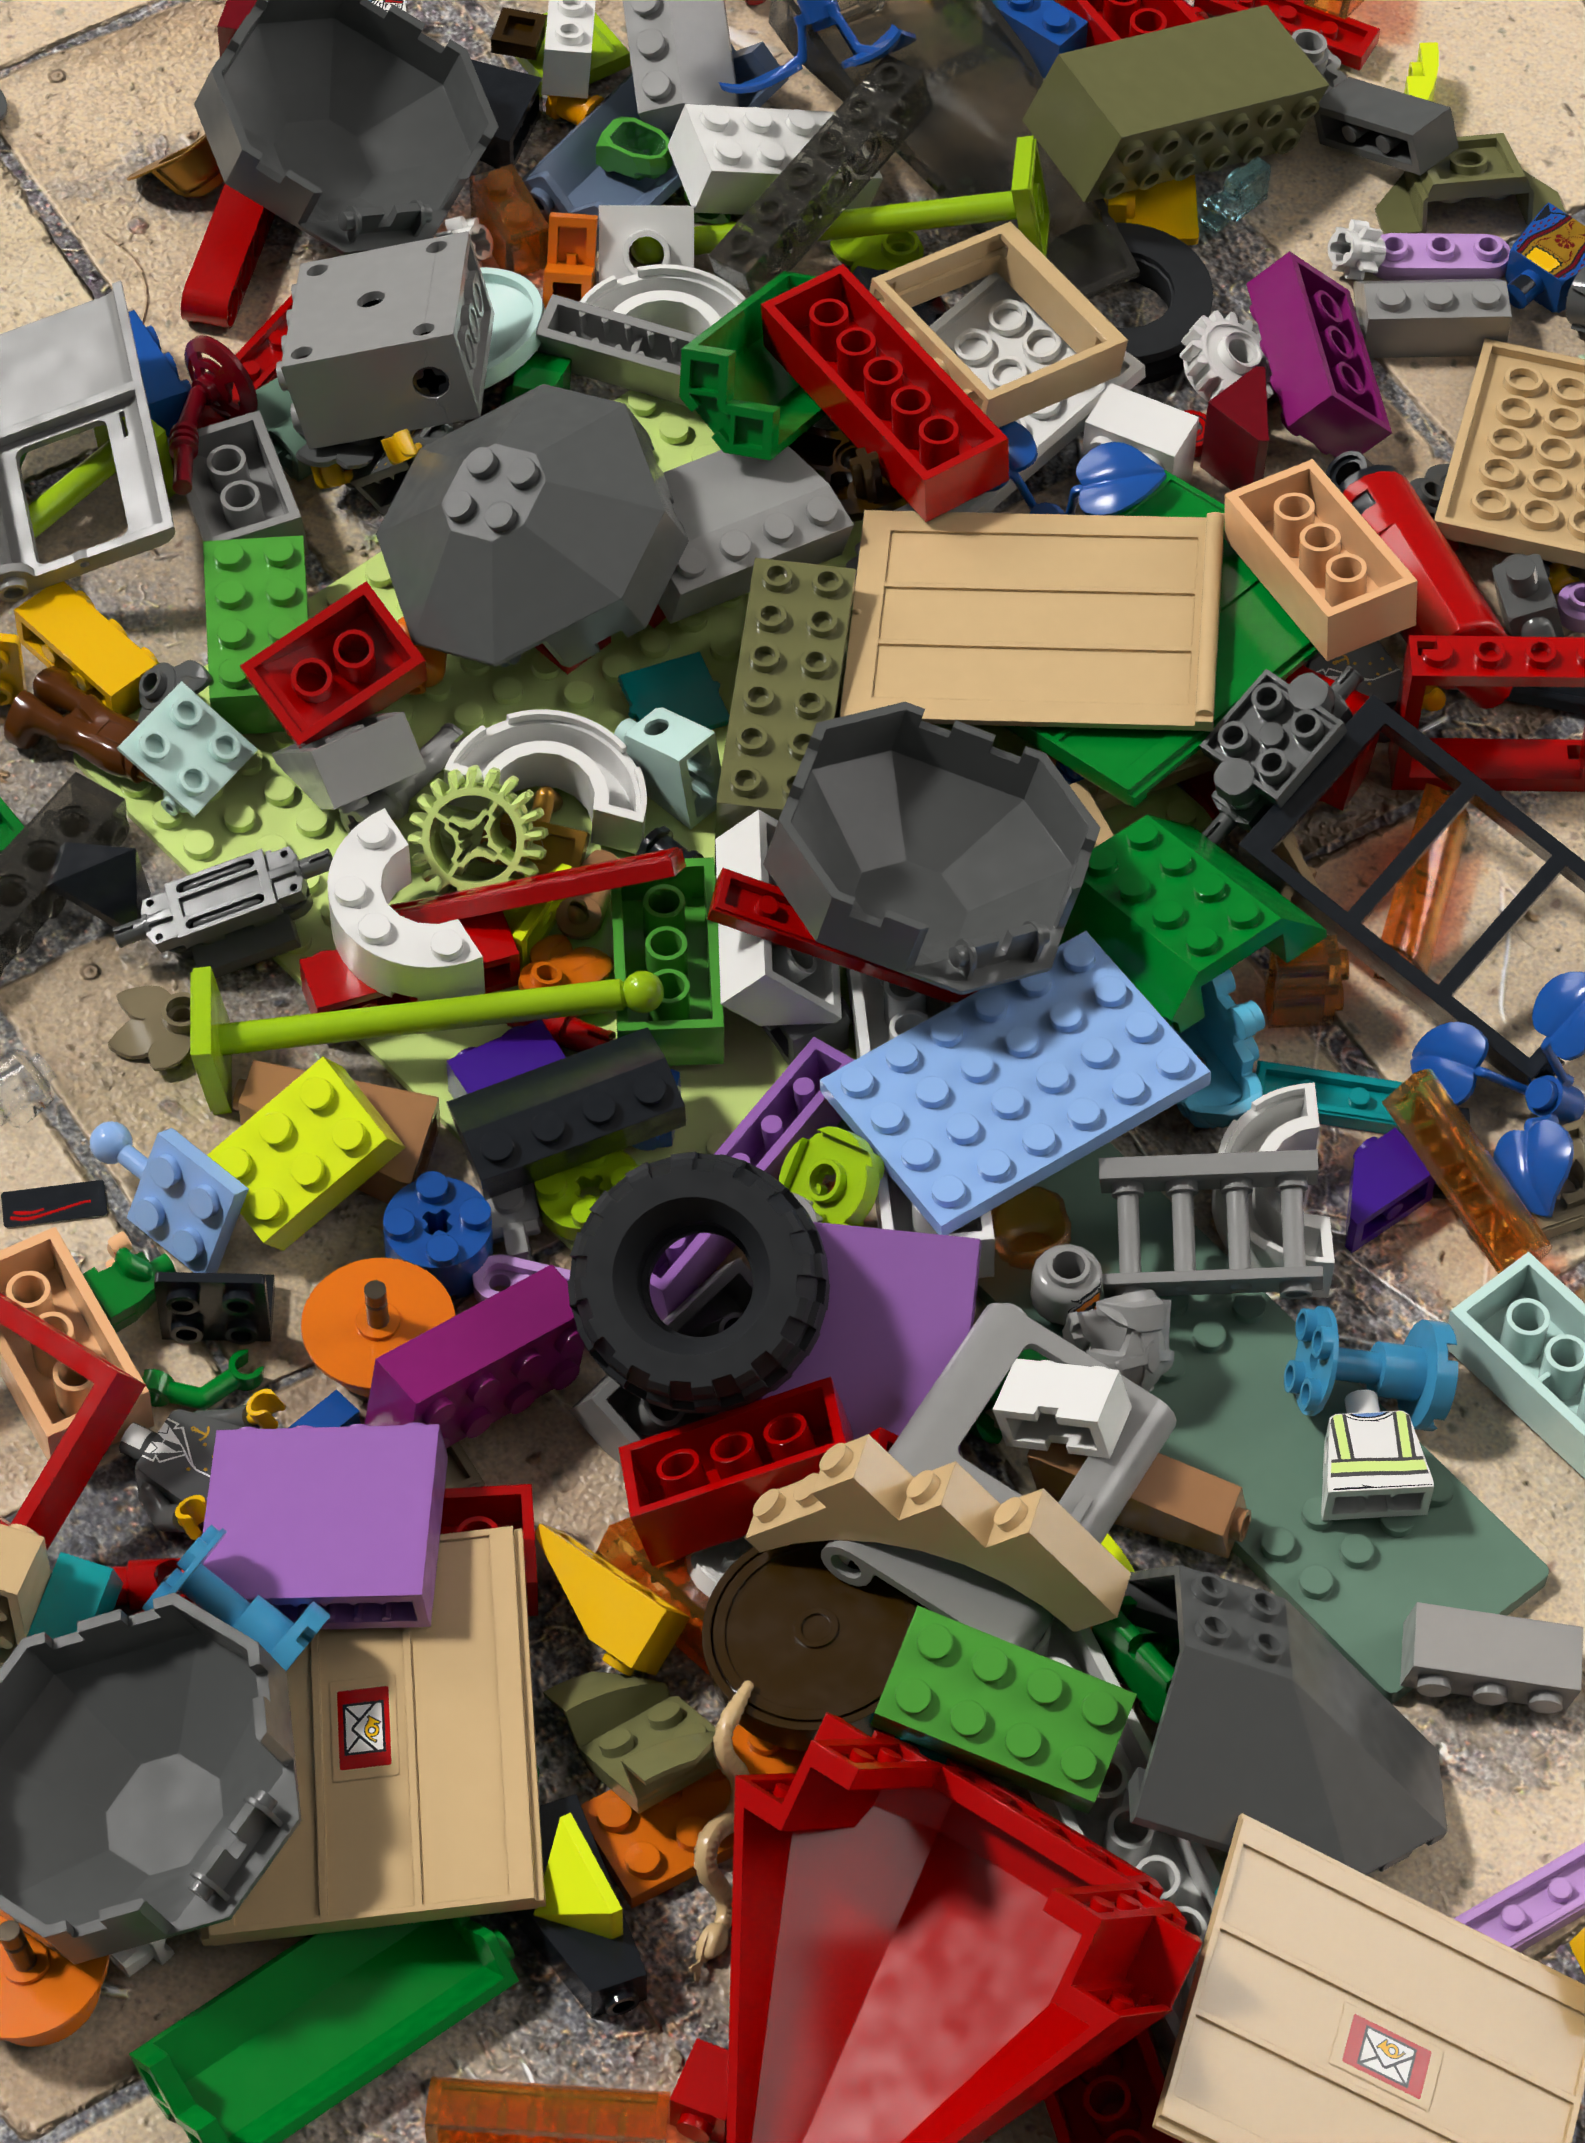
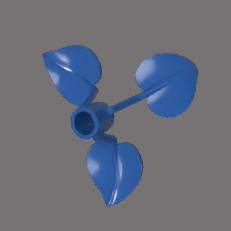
M796 0L802 13L793 17L798 30V53L785 65L744 83L729 84L719 82L721 89L726 92L746 94L771 88L802 70V65L807 62L806 25L811 24L814 32L836 25L854 55L839 64L840 69L878 61L915 42L917 38L914 33L898 29L892 24L888 31L871 46L864 45L858 41L840 13L841 9L837 0Z
M1015 421L999 428L1009 439V479L1011 478L1028 505L1030 509L1029 514L1075 515L1079 498V505L1086 515L1115 516L1147 498L1167 477L1160 465L1135 447L1121 442L1101 444L1091 449L1079 461L1076 475L1081 484L1071 488L1067 509L1064 513L1056 504L1047 502L1038 504L1018 473L1033 465L1038 456L1037 445L1031 433L1023 425ZM1005 482V483H1003V484H1001V485H999V486H997V487H995V488H993V489H991V490H989V491H987V492L997 491V490L1001 489L1003 486H1005V485L1007 484V482Z
M1567 972L1552 978L1541 989L1534 1004L1532 1013L1533 1025L1539 1033L1547 1036L1541 1044V1049L1557 1078L1545 1075L1534 1079L1529 1085H1525L1480 1067L1488 1053V1039L1479 1029L1464 1022H1449L1431 1029L1419 1040L1410 1060L1417 1092L1425 1102L1434 1107H1457L1466 1102L1475 1090L1477 1076L1525 1095L1529 1110L1539 1117L1527 1119L1524 1124V1131L1512 1130L1500 1138L1494 1151L1493 1173L1498 1186L1512 1202L1533 1214L1545 1218L1552 1217L1557 1197L1568 1178L1573 1162V1140L1569 1132L1561 1125L1580 1119L1585 1110V1097L1578 1088L1572 1086L1574 1077L1565 1072L1558 1059L1560 1057L1563 1060L1571 1061L1585 1054V972Z

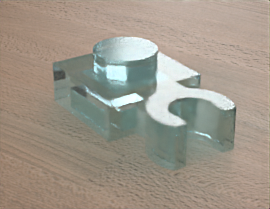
M1257 156L1244 167L1234 169L1226 178L1223 191L1211 194L1203 202V207L1210 213L1201 219V224L1213 233H1217L1228 224L1230 219L1237 222L1264 202L1268 196L1271 165Z

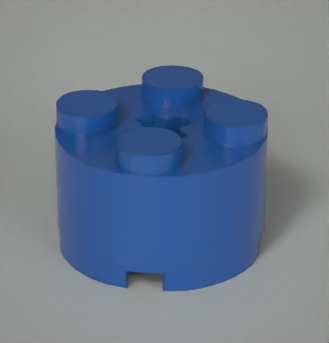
M437 1171L422 1173L416 1181L400 1189L386 1207L383 1217L386 1258L407 1261L427 1270L442 1283L450 1296L455 1295L456 1299L473 1293V1274L484 1265L489 1256L493 1255L491 1207L480 1192L461 1180L445 1177Z

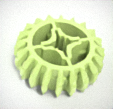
M472 765L468 768L466 780L458 769H453L448 772L449 785L437 778L430 784L434 796L423 793L418 797L417 803L427 813L414 812L410 815L409 821L413 825L423 828V830L408 835V843L423 846V850L412 856V862L420 864L426 860L428 861L431 868L423 873L422 878L425 882H428L438 875L443 880L438 886V894L448 893L453 886L457 888V891L521 879V875L531 877L538 874L539 869L529 859L541 860L546 856L547 850L540 845L534 844L533 841L546 838L548 836V829L533 827L532 822L541 818L544 815V811L541 807L528 811L525 803L534 797V793L529 789L517 796L513 792L519 782L516 776L508 778L502 786L499 784L501 775L499 768H491L486 774L485 781H483L482 772L478 765ZM468 795L482 796L491 800L479 815H472L463 809L456 812L448 806L453 799ZM505 811L510 816L515 827L516 850L510 848L512 842L505 838L500 830V821ZM489 819L483 828L487 834L482 837L488 838V842L484 841L468 852L473 844L469 838L473 834L468 833V830L474 829ZM441 821L445 823L444 830L453 836L456 843V850L451 860L445 853L441 843ZM476 857H485L492 862L499 859L508 865L503 872L488 876L474 875L465 871Z

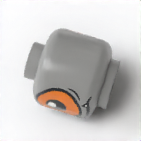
M1072 1244L1055 1245L1045 1250L1035 1261L1031 1278L1030 1294L1032 1304L1039 1315L1051 1323L1065 1326L1069 1313L1095 1310L1096 1302L1100 1301L1102 1293L1103 1273L1101 1264L1094 1254L1080 1246Z

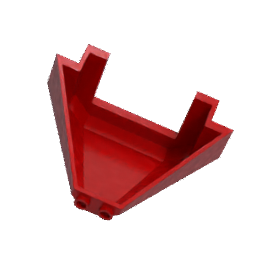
M826 1712L796 1774L735 1775L726 2143H981L1172 2012V2006L1203 1942L1197 1935L1184 1929L1187 1920L1174 1903L1164 1899L1160 1900L1164 1889L1156 1879L974 1768L947 1758L945 1764L932 1761L919 1753L920 1750L913 1744L874 1730L872 1737L846 1722L843 1718Z

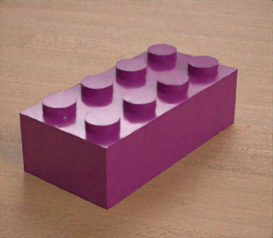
M1289 251L1246 283L1252 303L1249 309L1252 317L1258 324L1262 338L1260 340V348L1268 359L1272 372L1270 382L1278 394L1282 407L1280 414L1282 423L1292 435H1300L1315 444L1317 449L1324 455L1331 454L1336 458L1343 452L1352 450L1363 455L1391 435L1392 431L1350 291Z
M551 1264L376 1358L365 1424L369 1426L405 1425L412 1422L426 1425L439 1424L445 1448L447 1449L466 1437L475 1438L489 1428L491 1423L510 1413L518 1414L523 1412L535 1399L553 1389L562 1390L569 1386L579 1375L585 1344L577 1331L572 1308L569 1304L567 1280Z

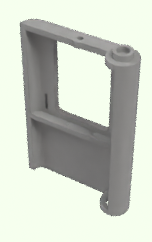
M121 281L112 283V291L103 297L0 334V599L3 601L14 602L21 600L29 593L168 543L175 535L176 531ZM123 417H125V425H126V429H127V434H128V436H126V431H125V426H124V422H123ZM106 425L128 524L127 532L116 539L88 549L78 550L66 557L41 564L39 562L23 483L20 459L23 454L89 429Z
M991 1303L983 1310L888 1453L913 1477L922 1471L934 1470L956 1461L1000 1504L1012 1497H1021L1022 1495L963 1459L958 1452V1447L1000 1386L1015 1360L1024 1350L1032 1349L1056 1363L1111 1368L1029 1318L1020 1307L1011 1303ZM1122 1375L1121 1377L1132 1408L1111 1458L1088 1456L1058 1502L1100 1544L1169 1438L1177 1421L1174 1412L1165 1402ZM828 1540L821 1551V1559L826 1568L838 1579L850 1585L866 1586L876 1575L933 1612L1030 1651L1034 1650L1055 1617L1043 1606L1009 1585L964 1564L923 1551L877 1542ZM851 1561H853L859 1567L860 1570H856L849 1567Z

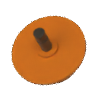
M393 1258L363 1259L338 1268L326 1276L314 1288L306 1301L302 1313V1339L306 1352L320 1371L332 1380L340 1383L347 1390L360 1396L369 1397L375 1359L454 1317L455 1310L446 1288L434 1275L420 1266Z
M0 1916V2040L9 2041L20 2046L39 2047L59 2042L76 2032L89 2019L98 2003L101 1986L107 1974L110 1955L73 1964L23 1931L16 1921H8Z

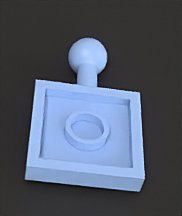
M108 1121L98 1125L93 1130L89 1142L94 1157L106 1164L120 1163L140 1179L127 1219L194 1273H217L249 1188L173 1128L157 1134L149 1158H147L133 1147L132 1135L123 1124Z

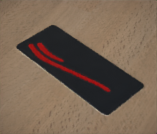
M103 1180L8 1191L1 1194L3 1222L6 1228L105 1216L108 1213Z

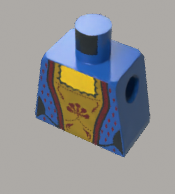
M1549 202L1513 244L1509 253L1505 278L1509 283L1507 285L1509 301L1515 308L1523 309L1534 300L1552 313H1560L1566 309L1568 292L1574 278L1585 266V226Z

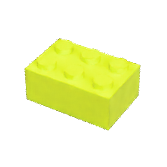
M323 1056L207 1154V1156L249 1188L240 1214L264 1244L284 1251L406 1147L341 1065Z

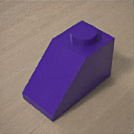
M1393 1128L1380 1138L1371 1137L1357 1148L1353 1155L1354 1162L1349 1183L1345 1247L1351 1253H1354L1432 1199L1438 1169L1396 1128Z

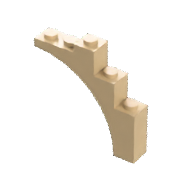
M869 1434L845 1444L838 1443L832 1446L820 1461L819 1474L812 1473L801 1481L780 1489H770L761 1495L753 1507L754 1516L745 1537L759 1552L794 1543L828 1540L877 1542L923 1551L964 1564L1009 1585L1043 1606L1073 1632L1117 1618L1131 1573L1044 1488L1021 1497H1012L1000 1504L956 1461L934 1470L922 1471L913 1477Z

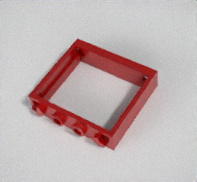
M1409 635L1395 712L1418 729L1426 686L1585 687V637ZM1418 648H1434L1422 649L1421 656L1418 655ZM1585 727L1582 740L1429 738L1495 791L1585 792ZM1392 740L1389 742L1391 790L1455 791Z
M0 1292V1323L94 1383L13 1521L10 1523L0 1516V1524L6 1526L21 1524L33 1529L39 1536L45 1538L46 1549L48 1550L146 1385Z

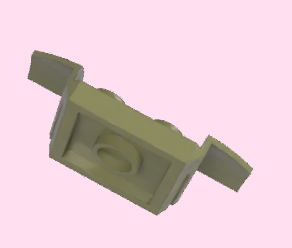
M1504 133L1457 137L1459 148L1424 174L1418 175L1404 170L1398 181L1375 208L1377 220L1383 234L1426 233L1428 202L1431 201L1457 203L1465 198L1487 197L1490 199H1503L1511 194H1515L1527 226H1529L1548 202L1565 212L1559 193L1521 168Z
M592 1671L559 1683L543 1692L544 1697L564 1713L576 1747L581 1753L587 1768L638 1814L718 1769L716 1758L713 1755V1736L715 1735L716 1727L679 1696H670L667 1684L664 1682L616 1673Z

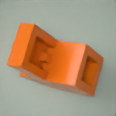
M550 213L547 265L543 277V304L545 309L552 294L580 301L596 285L598 215Z

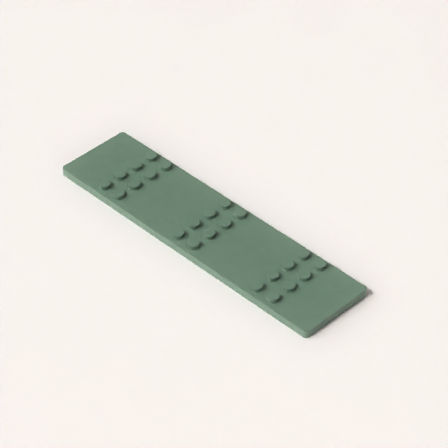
M843 1119L836 1126L854 1133ZM1110 1142L991 1210L995 1237L994 1277L978 1278L977 1296L987 1306L991 1303L1014 1304L1020 1307L1029 1318L1063 1338L1062 1330L1064 1326L1051 1323L1041 1317L1032 1304L1030 1294L1031 1278L1034 1264L1038 1257L1045 1250L1055 1245L1072 1244L1083 1247L1094 1254L1101 1264L1103 1274L1120 1273L1117 1199L1112 1198L1111 1193H1101L1099 1158L1125 1156ZM1161 1191L1144 1192V1196L1139 1198L1141 1272L1174 1271L1172 1202ZM1194 1224L1196 1270L1229 1269V1257ZM1103 1285L1100 1300L1107 1299L1104 1297ZM1265 1292L1158 1296L1160 1299L1171 1300L1169 1350L1174 1351V1362L1172 1367L1161 1375L1154 1385L1155 1388L1150 1393L1165 1402L1174 1412L1177 1420L1174 1430L1159 1453L1242 1487L1246 1507L1251 1510V1521L1242 1542L1235 1541L1232 1551L1277 1596L1289 1601L1391 1704L1397 1702L1414 1689L1412 1687L1400 1686L1403 1622L1417 1602L1508 1616L1545 1586L1549 1574L1548 1566L1421 1443L1420 1445L1434 1482L1433 1494L1427 1515L1322 1521L1324 1444L1329 1418L1335 1414H1347L1345 1397L1351 1392L1365 1389L1359 1383L1335 1380L1331 1395L1323 1410L1315 1416L1304 1415L1298 1407L1296 1394L1287 1393L1284 1388L1286 1365L1290 1360H1295L1298 1344L1295 1333L1296 1322ZM1379 1403L1380 1412L1387 1411V1410Z

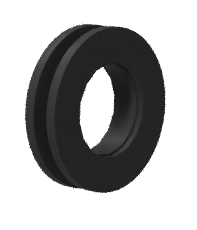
M1117 222L1096 224L1075 230L1057 240L1047 249L1046 258L1080 292L1098 282L1122 280L1139 283L1155 291L1167 304L1168 310L1164 315L1145 326L1131 328L1116 327L1128 339L1126 351L1145 365L1146 377L1137 385L1166 379L1184 369L1180 353L1186 346L1181 341L1201 316H1210L1213 303V286L1210 274L1203 261L1189 246L1164 231L1145 225Z

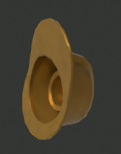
M206 134L193 144L167 155L127 177V181L152 172L174 193L184 197H201L224 182Z

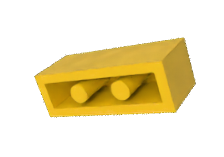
M63 581L46 587L14 609L20 643L48 668L53 666L61 667L69 671L77 679L79 689L87 695L97 696L106 707L117 713L128 716L142 707L139 701L140 680L147 670L153 668L159 662L146 647L140 649L127 637L123 627L115 619L110 618L108 620L97 611L86 593L81 590L75 591Z

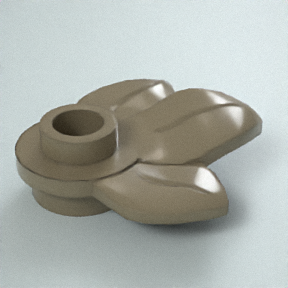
M141 986L127 989L117 994L118 1003L131 1020L126 1022L109 1040L108 1047L112 1052L127 1059L148 1057L154 1071L171 1069L187 1058L190 1053V993L179 992L171 995L160 986ZM181 1019H189L186 1022H177Z

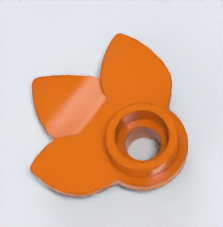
M564 935L547 936L531 948L529 955L530 963L521 969L518 986L520 990L602 981L612 972L614 961L610 956L596 948L579 947L573 950L570 941Z

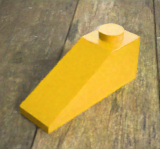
M540 1523L535 1531V1536L588 1639L606 1651L602 1660L627 1676H631L634 1670L656 1676L691 1617L566 1532Z

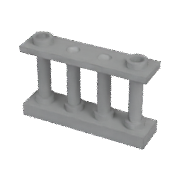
M1318 1149L1099 1158L1101 1193H1111L1112 1198L1117 1199L1120 1273L1103 1274L1105 1298L1151 1289L1155 1291L1157 1296L1279 1292L1282 1298L1302 1299L1312 1296L1313 1290H1323V1266H1306L1303 1192L1308 1190V1185H1318ZM1275 1187V1191L1281 1193L1284 1267L1251 1268L1248 1194L1253 1192V1188ZM1220 1189V1192L1226 1195L1229 1269L1196 1270L1193 1196L1198 1195L1199 1190ZM1166 1191V1195L1172 1197L1174 1271L1141 1272L1139 1198L1144 1196V1192Z

